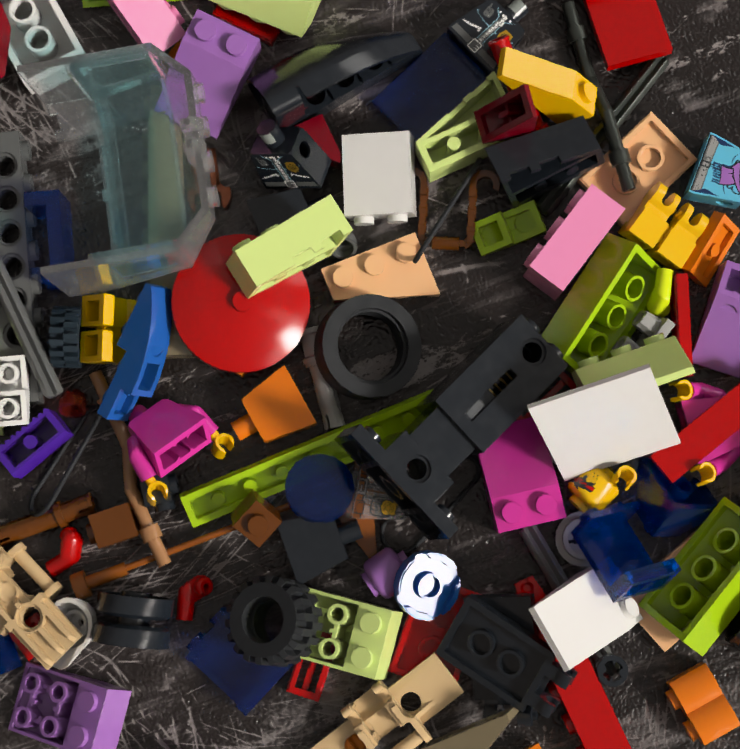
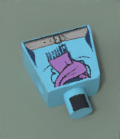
M710 132L702 143L697 157L698 160L695 162L683 199L737 209L740 206V148L717 134Z

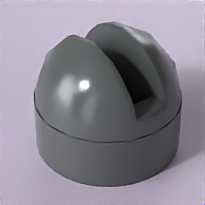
M351 232L332 255L338 259H347L354 256L357 251L355 235Z

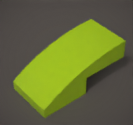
M535 200L529 201L515 209L513 208L503 213L498 212L475 222L474 239L481 256L495 253L547 233Z

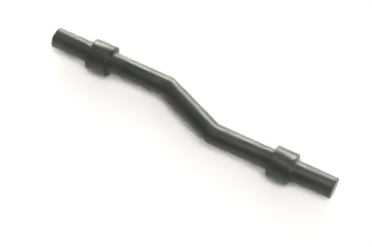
M574 1L565 2L561 7L568 27L565 31L568 43L573 45L581 75L597 87L595 106L600 114L610 147L609 160L612 168H616L622 192L631 191L636 187L629 167L631 158L628 148L623 146L613 109L595 75L586 44L588 35L585 25L580 23Z

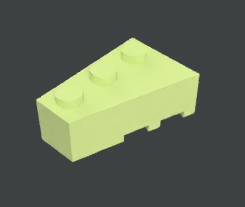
M495 71L488 75L486 80L472 93L470 92L465 96L457 107L442 117L415 142V154L429 183L475 163L479 157L482 159L488 157L485 150L486 147L516 138L512 137L490 144L482 143L474 111L506 94Z
M330 194L283 223L267 228L260 234L261 236L251 241L250 238L239 242L232 248L233 254L225 264L248 299L331 256L353 229Z

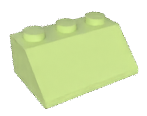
M209 0L217 3L225 10L237 11L249 16L255 22L269 24L279 28L287 35H296L301 38L311 25L321 0Z
M660 333L643 339L645 344L643 347L632 350L631 345L628 344L611 350L612 357L599 362L598 356L577 362L579 369L571 373L578 388L646 364L650 365L658 386L695 373V370L677 338L672 336L665 339L664 334Z

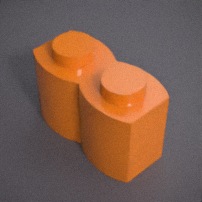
M701 661L666 681L670 690L666 691L665 695L675 711L680 708L683 711L687 721L682 724L693 742L698 739L705 746L740 726L735 712L706 663Z

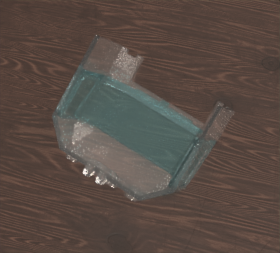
M150 42L18 65L17 73L47 106L49 116H57L60 129L55 130V135L59 142L97 136L104 187L102 189L103 201L106 203L111 250L89 253L86 260L40 267L41 275L69 297L120 289L192 268L216 220L214 208L220 206L216 185L211 186L210 173L215 172V164L212 151H207V144L205 142V138L210 137V128L207 116H202L200 104L206 103L202 82H197L188 68Z

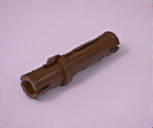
M87 492L65 502L55 501L53 506L39 517L29 514L0 525L1 547L57 526L64 528L69 526L71 521L97 513V507L92 494Z

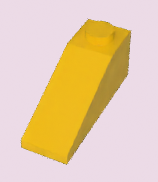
M509 47L501 49L497 78L512 90L523 84H528L535 108L556 124L580 116H584L585 119L594 116L597 87L580 73Z

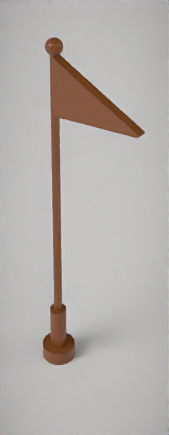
M352 478L275 508L279 513L322 497L341 523L356 519L354 517H345ZM367 491L363 501L371 505L373 495L371 491ZM365 504L363 513L372 515L370 513V506ZM363 514L361 518H357L363 538L356 542L368 558H371L377 554L374 516ZM231 524L168 548L166 551L168 555H172L237 529ZM152 554L129 564L122 562L86 576L83 570L71 574L69 578L76 598L81 600L91 597L93 595L92 588L129 575L128 571L155 561V558Z

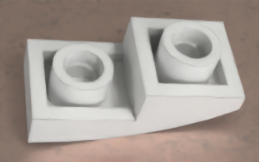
M25 355L0 357V427L29 424L30 391L28 360Z

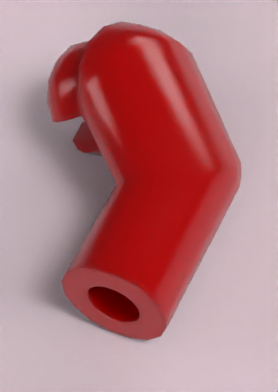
M66 527L60 532V554L45 563L52 577H56L73 566L81 558L83 538L74 527Z
M197 575L180 586L178 590L176 620L193 621L194 603L209 595L213 590V582L205 575Z

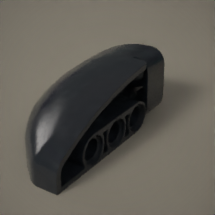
M406 31L350 36L319 43L287 56L249 78L247 84L268 119H273L279 127H292L320 114H327L420 58L423 50L413 35ZM382 63V66H381L379 69H376V70H370V69H368V68H370V67H373V66H375V65H378V64ZM348 77L354 80L348 87L337 85L338 82ZM318 93H322L325 96L324 101L317 105H313L306 100Z

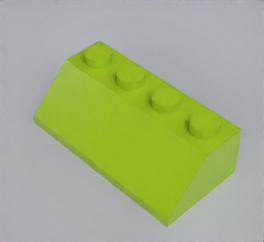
M607 233L541 336L547 343L554 344L562 352V359L568 364V367L565 369L571 373L579 369L577 362L590 357L598 356L599 362L611 358L610 351L619 338L623 335L631 338L636 328L632 325V321L639 311H648L647 301L654 288L657 268L660 267L637 243Z
M725 496L638 604L702 657L740 610V507Z

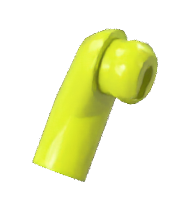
M657 268L655 284L647 301V309L657 317H665L671 310L670 297L674 270Z

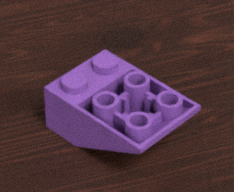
M726 260L718 267L692 349L693 364L740 379V264Z
M26 662L8 730L60 749H116L132 691L104 681L54 668L46 670L42 665Z

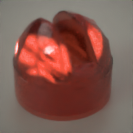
M74 389L73 392L66 390L61 395L59 400V413L69 418H78L86 414L87 401L83 392L78 389Z

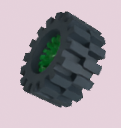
M54 306L51 311L49 356H51L50 362L53 368H82L84 363H80L81 332L86 331L87 327H81L82 306Z

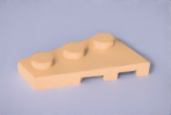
M415 232L321 268V274L333 302L345 301L365 294L400 299L418 296L437 297L440 296V292L424 253L416 264L413 263L414 257L421 248Z

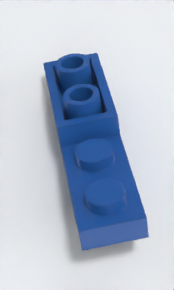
M146 283L137 297L136 305L128 321L122 328V334L117 345L126 352L118 363L115 376L109 388L105 391L102 403L97 411L99 415L107 420L128 421L139 396L152 398L165 363L172 326L171 289L165 286Z

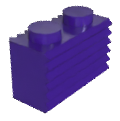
M44 408L43 413H38V418L33 417L32 422H29L27 427L22 426L21 431H16V436L11 435L10 440H5V444H0V462L14 478L22 479L71 439L74 433L55 411Z

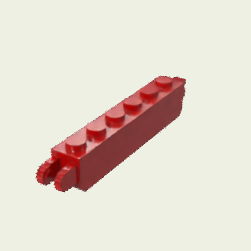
M533 576L526 577L513 584L516 593H534L535 604L546 596ZM538 627L539 638L547 643ZM589 658L573 667L578 674L566 690L556 685L552 680L548 682L546 686L548 692L561 700V704L566 712L561 715L569 735L575 733L581 744L576 749H632Z

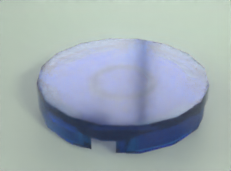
M325 454L308 455L297 461L288 472L285 483L286 500L294 514L304 521L312 523L332 522L344 515L352 503L355 489L352 474L347 466L334 456Z

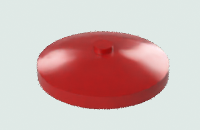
M225 235L203 244L183 263L172 289V319L183 344L195 357L205 364L226 372H255L279 362L298 344L309 319L310 294L302 271L248 299L246 298L225 263L233 254L232 248L236 244L247 238H250L252 241L259 237L255 235Z

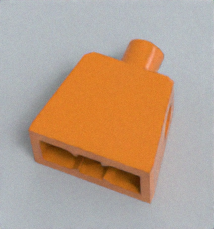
M285 365L241 399L248 413L230 423L240 441L258 431L265 443L318 425Z

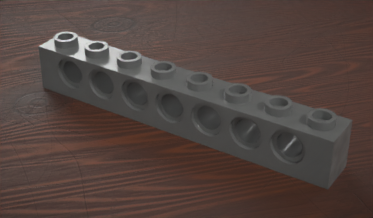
M19 131L0 132V169L5 163L13 162L15 164L14 171L10 175H0V256L7 270L9 265L15 261L22 263L21 273L10 278L18 295L21 294L25 298L24 307L40 339L39 328L44 327V313L42 307H38L37 294L42 293L40 274H35L34 261L39 260V246L37 240H33L32 227L37 226L35 208L30 207L29 194H34L33 176L31 173L28 174L27 161L32 160L31 145L29 140L25 141V138ZM16 195V205L12 209L4 210V199L7 196ZM12 228H18L20 235L17 241L6 243V233ZM0 303V357L25 355L21 345L13 343L14 330ZM41 341L44 350L47 354L45 341ZM30 366V405L45 404V396Z

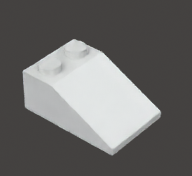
M608 558L576 573L528 609L564 672L572 669L629 631L643 619L636 601L630 597L621 581L618 570L612 566Z

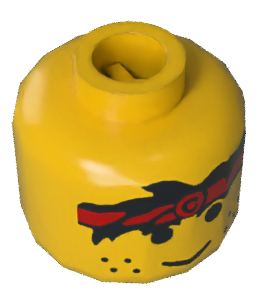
M609 468L592 469L568 482L567 487L572 494L568 500L583 514L587 510L595 514L601 513L619 494L617 486L619 479L614 484L611 482V477L614 473Z

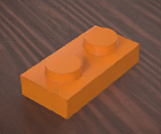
M718 211L713 212L706 229L697 239L694 250L682 267V270L688 273V276L698 285L707 287L740 232L739 228L726 214Z

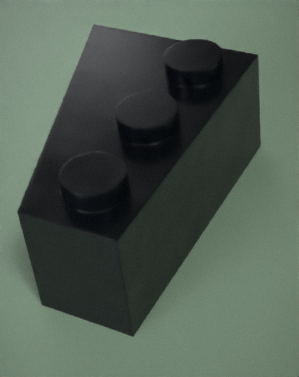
M584 116L485 148L514 209L605 163L601 147Z

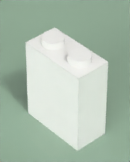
M407 130L341 135L344 216L348 220L354 221L356 226L374 225V220L387 219L389 224H403L408 222V218L417 217L414 136L411 132Z

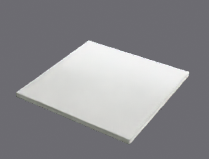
M649 364L527 405L564 481L574 479L592 469H604L681 444Z

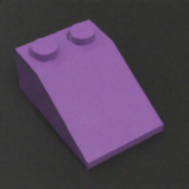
M197 9L182 38L155 110L217 140L261 52L260 39Z

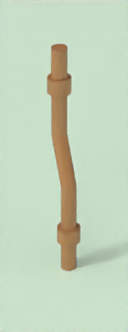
M102 370L91 373L89 377L99 397L97 403L101 405L103 395L109 386ZM109 420L122 448L124 492L141 527L139 534L144 544L148 543L160 568L171 563V560L160 538L163 536L158 523L154 524L147 507L144 505V500L138 489L137 474L129 461L127 440L130 437V432L125 421Z

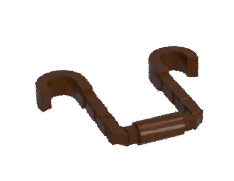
M415 168V176L420 178L421 181L418 241L423 245L427 238L426 217L428 215L429 184L425 173L419 168ZM480 170L471 178L468 194L467 237L464 240H460V237L434 236L428 246H432L434 250H459L460 248L467 250L475 243L477 186L480 180L490 179L493 182V190L500 193V180L494 172Z

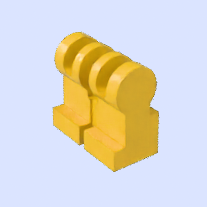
M657 182L646 193L640 206L630 220L624 223L618 233L627 240L637 243L643 250L648 249L646 253L665 268L672 270L682 269L694 250L697 239L706 229L709 218L703 213H698L689 222L694 207L689 203H685L674 214L670 226H668L669 224L666 221L676 211L681 197L676 193H672L662 203L668 187L661 182Z
M106 293L82 296L81 327L95 328L97 330L81 332L80 363L118 365L126 351L119 347L117 342L122 334L121 329L128 321L136 305V300L118 298L115 295Z

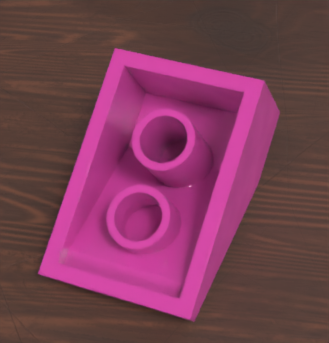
M533 418L514 421L484 453L477 454L494 529L497 533L567 518L549 449Z

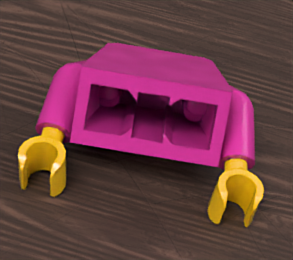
M684 379L669 382V386H675L678 391L677 397H671L670 401L678 402L675 403L681 429L726 394L723 389L702 382H689ZM740 429L690 469V472L697 470L701 474V482L696 483L698 487L713 482L716 476L726 472L740 457Z
M162 399L149 409L143 405L135 406L129 417L128 429L130 437L127 440L129 461L141 483L146 482L148 486L146 499L152 506H156V500L151 492L155 490L161 491L165 500H167L168 496L167 485L161 481H156L155 475H158L160 478L164 477L212 441L211 452L217 459H223L226 455L224 448L219 444L224 445L229 451L234 447L233 437L227 433L219 434L217 431L219 427L198 405L178 404L169 399Z

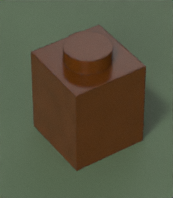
M252 490L230 514L233 527L259 548L282 523L279 511L255 490Z
M129 502L88 515L90 523L86 524L87 535L91 544L97 543L98 549L140 536L139 531L141 529Z

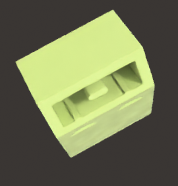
M309 588V594H314L318 599L315 607L322 610L323 616L318 617V623H323L322 631L317 630L316 637L320 638L318 644L310 645L309 647L312 653L308 657L300 656V658L370 679L386 680L403 612ZM322 632L332 633L331 638L321 637ZM332 644H334L335 651L333 654L330 651V647Z

